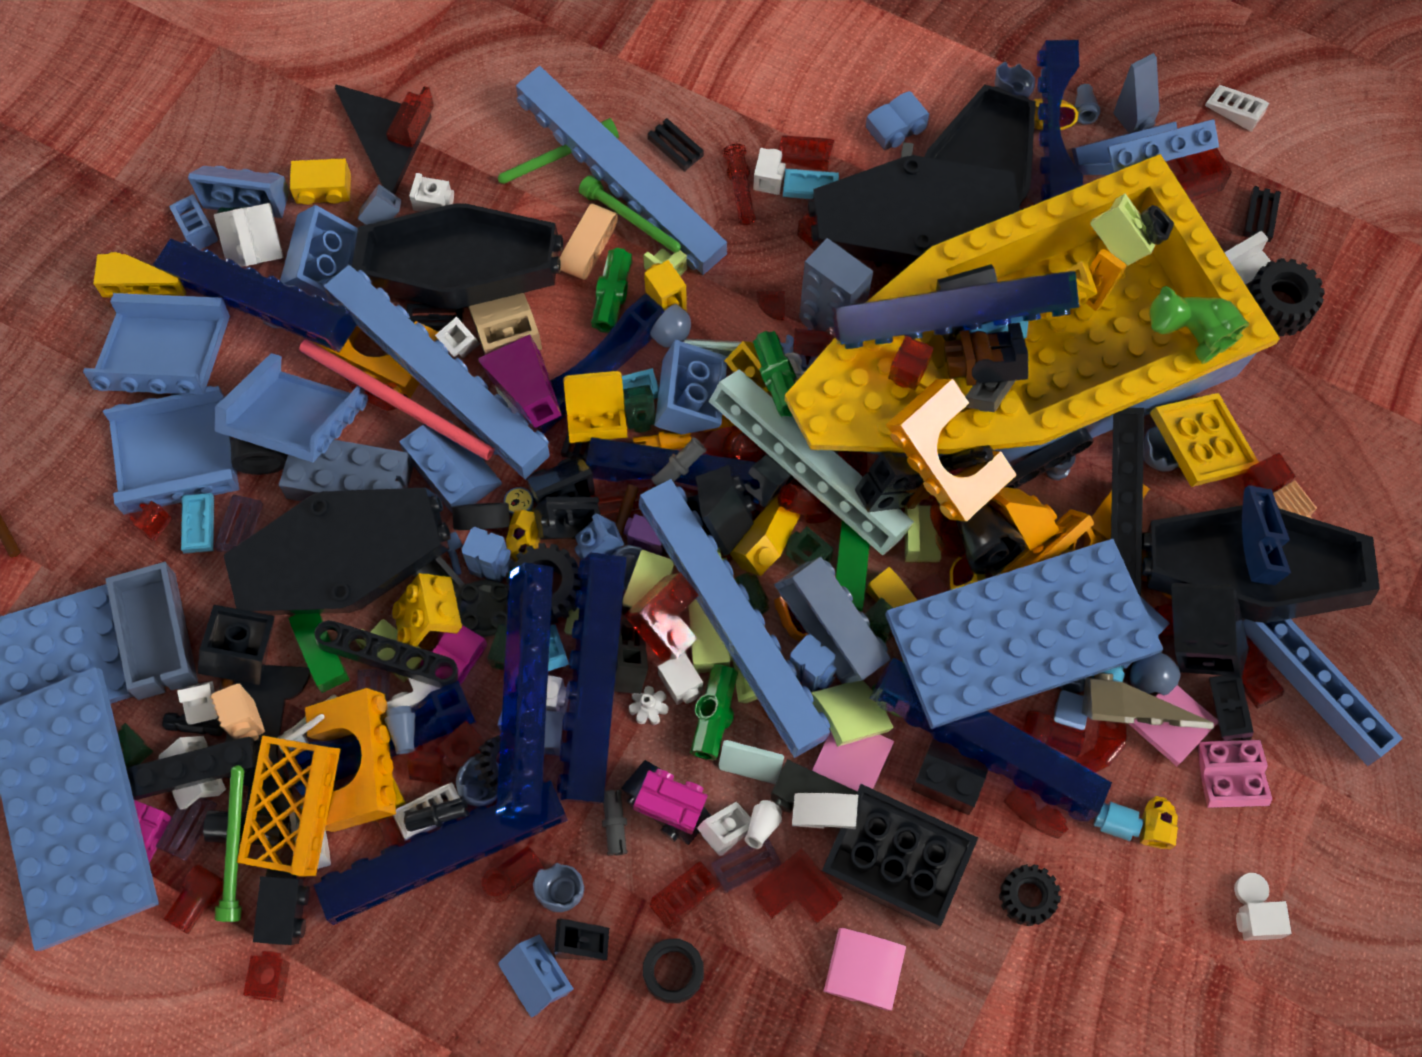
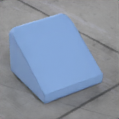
M1062 690L1054 708V721L1072 728L1084 730L1087 716L1082 714L1083 696Z

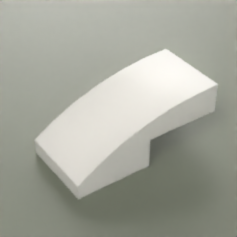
M795 793L792 826L824 829V826L856 829L858 795Z

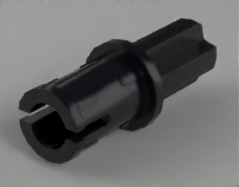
M464 796L440 804L432 802L430 807L406 813L404 824L407 831L410 832L433 825L441 827L443 822L469 816V811L465 810L468 808Z

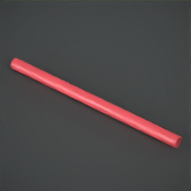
M305 339L301 343L299 351L486 461L492 457L494 453L492 446L310 340Z

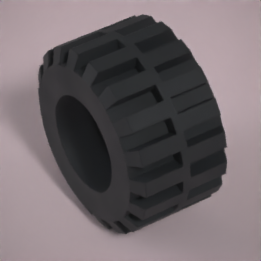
M1281 258L1276 263L1273 260L1267 262L1266 266H1262L1248 287V290L1278 336H1284L1286 332L1291 336L1296 334L1297 331L1301 332L1304 330L1324 300L1322 297L1325 291L1324 288H1321L1323 284L1321 278L1315 277L1317 273L1314 269H1307L1308 265L1303 262L1301 265L1297 264L1295 259H1290L1289 262H1286L1284 258ZM1273 291L1286 293L1294 300L1295 304L1282 302L1274 295Z
M538 543V549H534L532 545L526 547L528 551L526 554L523 555L520 551L516 555L518 559L516 563L510 562L508 567L511 572H506L505 577L508 583L506 590L518 612L522 616L525 615L527 620L531 622L537 620L539 624L546 625L547 620H550L552 624L558 623L557 618L563 616L564 620L569 617L568 612L571 609L574 612L577 610L578 600L582 601L584 596L582 593V589H585L583 576L573 556H570L567 550L564 548L559 550L558 545L551 544L550 548H547L545 543ZM544 571H554L562 576L561 585L553 595L540 598L529 593L530 582L537 574Z

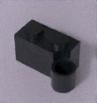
M272 869L266 870V876H260L253 935L254 943L299 944L300 938L304 937L306 931V919L302 918L303 906L308 904L310 888L309 886H303V879H299L297 875H292L288 872Z

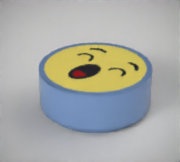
M513 488L504 497V503L509 504V515L513 516L514 510L522 509L532 512L534 508L533 496L525 488Z

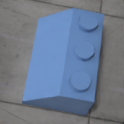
M202 166L189 173L188 176L203 208L232 211L270 203L273 217L283 218L290 190L282 175L273 172H253L249 169H227L223 166Z
M317 205L299 213L296 218L279 285H289L295 288L298 296L301 298L331 302L328 299L324 285L345 267L352 265L358 228Z
M675 339L662 360L654 426L681 435L719 428L722 422V413L708 401L719 382L726 378L727 363L724 360L727 356Z
M425 424L399 441L403 452L409 454L415 469L451 513L453 506L475 504L502 485L501 480L481 457Z

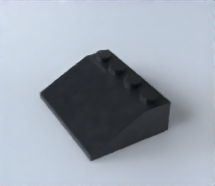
M860 784L856 793L858 795L856 829H840L820 876L934 930H938L944 921L978 841V837Z

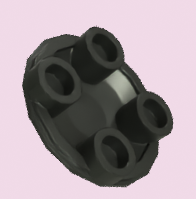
M486 579L465 584L461 588L456 600L462 625L481 637L494 636L505 630L512 621L515 606L509 598L506 585Z

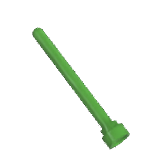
M611 118L600 122L616 138H619L617 128ZM566 144L499 174L498 181L501 184L510 182L571 154V149Z
M590 175L582 180L579 186V193L588 200H599L672 252L680 251L681 245L679 242L605 192L602 183L598 179Z
M239 765L231 769L223 899L219 900L218 906H215V920L221 922L240 921L242 906H239V900L236 899L237 859L239 854L244 769Z

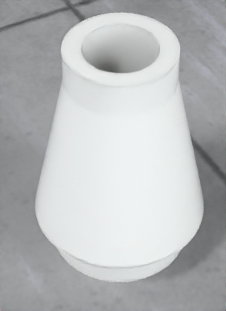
M762 800L754 806L748 832L744 839L749 846L756 849L761 848L766 839L782 822V810L777 804L768 800Z

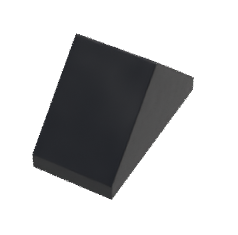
M557 919L554 953L558 959L606 961L608 958L610 928L567 919Z

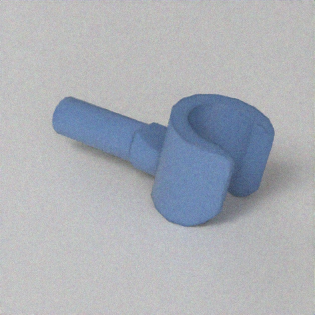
M453 532L450 534L451 539L447 540L450 549L447 552L451 558L453 571L460 575L462 572L455 550L463 545L457 533Z

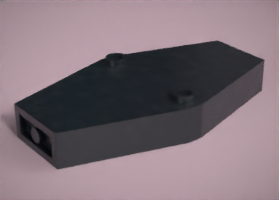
M984 84L928 148L924 157L1014 172L1019 208L1022 210L1031 187L1036 102L1029 100L1025 96L1015 95L999 87H991Z
M905 156L813 189V200H808L809 217H814L815 225H811L812 242H817L818 247L828 238L856 259L902 267L911 265L934 245L1020 211L1014 172L921 156Z
M456 203L360 226L358 228L351 267L357 272L362 270L371 280L373 287L376 289L378 287L382 288L389 296L444 309H460L555 285L556 274L561 272V260L558 257V253L563 251V236L558 235L556 224L466 203Z
M427 488L322 491L309 496L224 554L236 609L267 615L351 613L363 609L450 550L447 540H450L451 536L448 526L445 522L442 523L440 512L443 511V506L439 496Z
M1243 505L1152 520L1148 531L1142 533V550H1146V557H1144L1142 563V575L1147 576L1148 588L1172 595V583L1235 586L1241 616L1253 622L1270 623L1371 605L1380 590L1374 539L1372 536L1283 509H1279L1290 541L1283 545L1282 548L1291 573L1276 585L1251 582L1243 547Z

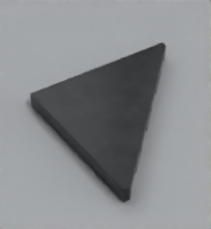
M336 84L334 87L379 181L384 188L395 195L432 118L431 113Z

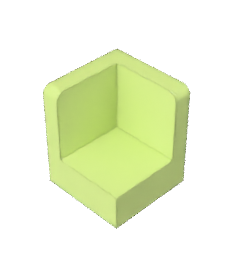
M660 249L654 256L648 251L643 255L644 269L646 270L656 263L661 264L667 260L670 261L680 276L687 270V255L681 250L673 255L665 249Z

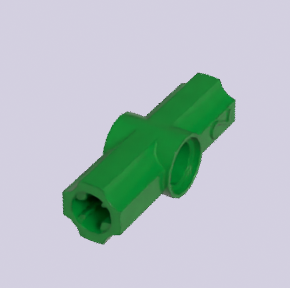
M614 248L608 251L603 276L598 278L596 304L591 325L599 332L609 333L615 331L621 305H624L628 290L627 278L632 263V254L628 253L625 249Z
M764 331L758 334L753 341L762 366L759 370L767 389L771 391L773 401L780 416L791 417L793 415L785 402V394L795 384L797 377L791 362L785 356L777 333L775 331Z
M714 665L711 668L705 695L700 697L695 705V714L699 720L690 754L695 757L715 761V758L718 757L724 730L732 724L734 719V712L730 707L738 676V671L734 668L724 665Z

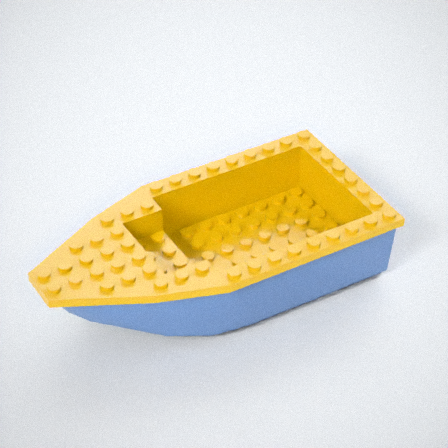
M1159 154L932 246L861 307L785 394V402L810 450L863 451L878 455L881 452L891 451L895 458L907 457L903 449L892 441L891 432L886 424L936 379H949L947 362H945L944 357L945 340L933 323L937 280L990 264L995 269L1004 306L1003 318L1025 311L1029 318L1027 338H1024L1028 350V379L1016 380L995 413L983 412L965 406L940 432L937 442L939 459L944 455L989 445L992 447V451H1001L1010 466H1013L1078 429L1086 428L1091 437L1094 438L1113 430V414L1126 408H1144L1145 416L1150 414L1155 407L1178 402L1238 376L1259 351L1277 344L1280 338L1162 155ZM1126 193L1140 214L1149 206L1155 205L1174 222L1171 234L1166 241L1155 245L1151 254L1126 266L1104 304L1097 311L1087 304H1083L1064 312L1062 317L1049 321L1020 308L1019 300L1034 292V288L1081 261L1087 263L1090 267L1098 252L1103 248L1109 251L1090 223L1095 217L1110 210L1115 199ZM1167 286L1183 298L1215 297L1230 301L1249 322V326L1242 331L1241 334L1243 336L1233 346L1219 353L1207 363L1202 364L1195 353L1199 343L1192 332L1186 326L1170 334H1160L1153 331L1149 310L1154 299L1161 293L1162 287ZM965 377L951 378L966 397L973 385L967 386Z

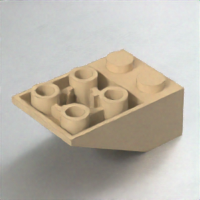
M524 293L468 306L484 355L529 334L538 349L542 350L539 331Z

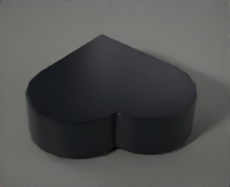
M1155 205L1141 212V219L1146 226V234L1149 240L1156 245L1166 241L1171 234L1174 222Z

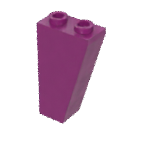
M530 334L478 358L491 382L534 428L561 416L542 354Z

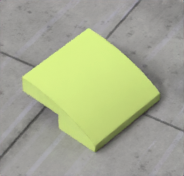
M863 680L811 693L814 699L812 703L818 713H824L830 723V730L837 747L887 733L894 728L879 699Z

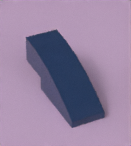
M1248 485L1244 489L1242 506V535L1247 568L1251 582L1276 585L1291 573L1282 548L1290 539L1272 490Z

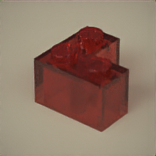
M681 572L667 575L624 616L661 661L678 659L698 639L679 615L699 595Z

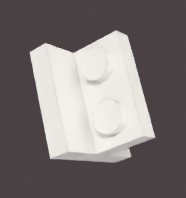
M270 203L214 214L228 269L284 258Z

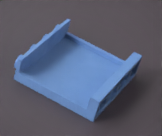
M1215 119L1181 128H1177V122H1170L1074 147L1072 152L1077 175H1109L1159 154L1162 155L1165 161L1218 148L1219 142Z
M113 293L110 302L116 315L95 369L84 368L83 371L92 389L99 391H126L130 393L151 392L156 394L204 395L230 318L223 298Z
M271 353L215 406V432L314 462L322 453L327 451L335 438L338 439L342 430L353 422L359 411L365 409L368 395L365 394V389L357 386L349 393L282 372V356Z
M207 386L204 395L171 394L168 397L158 399L147 398L142 402L129 405L118 404L113 408L103 410L104 415L110 422L118 492L113 493L114 504L123 515L181 503L182 495L212 493L214 496L239 490L237 470L231 464L232 437L215 432V406L225 398L219 386Z

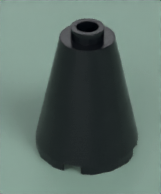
M988 502L967 522L955 520L968 565L975 574H987L985 569L992 566L995 571L1003 568L1021 554L1020 545H1025L1022 535Z

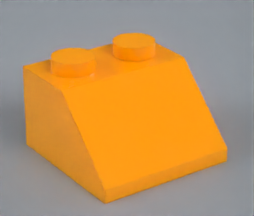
M1003 487L988 501L1022 535L1025 545H1021L1030 552L1060 531L1054 521L1057 519L1054 510L1048 504L1042 505L1035 495L1029 496L1020 489Z

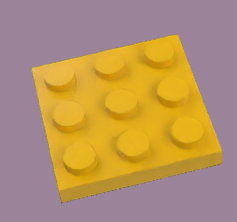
M1219 393L1158 406L1150 412L1151 417L1191 487L1252 472L1260 466L1259 461Z

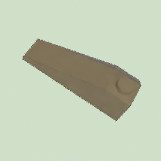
M1102 672L1095 674L1094 677L1085 678L1082 714L1092 720L1134 724V719H1137L1138 722L1150 725H1161L1163 722H1169V725L1179 727L1214 728V722L1113 679L1112 673Z

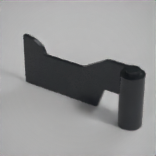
M265 665L260 685L235 681V684L240 683L245 691L254 699L265 732L254 741L256 760H258L262 736L275 738L280 736L285 701L297 697L303 691L311 674L308 667ZM227 733L225 742L233 741L234 739ZM271 744L268 756L273 765L279 762L277 755L278 745ZM281 767L277 771L286 784L288 779ZM255 770L244 773L243 785L249 788L245 812H241L239 844H241ZM272 774L263 781L262 789L267 797L280 788ZM290 787L289 791L293 795L292 788ZM283 793L271 801L278 815L291 807ZM266 807L257 812L256 821L261 829L273 820ZM209 810L207 812L203 826V836L206 842L226 843L228 811ZM287 816L282 821L291 834V821H289V816ZM277 825L265 833L271 846H276L285 839ZM259 838L251 843V845H263Z

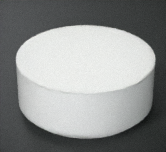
M1247 873L1236 881L1234 891L1237 899L1244 905L1247 903H1262L1269 896V885L1261 875Z

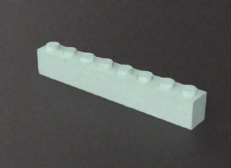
M739 369L719 382L708 402L881 555H884L903 538L914 521L900 509L867 512L854 490L863 477L833 450H810L794 417H781L776 409L773 398Z

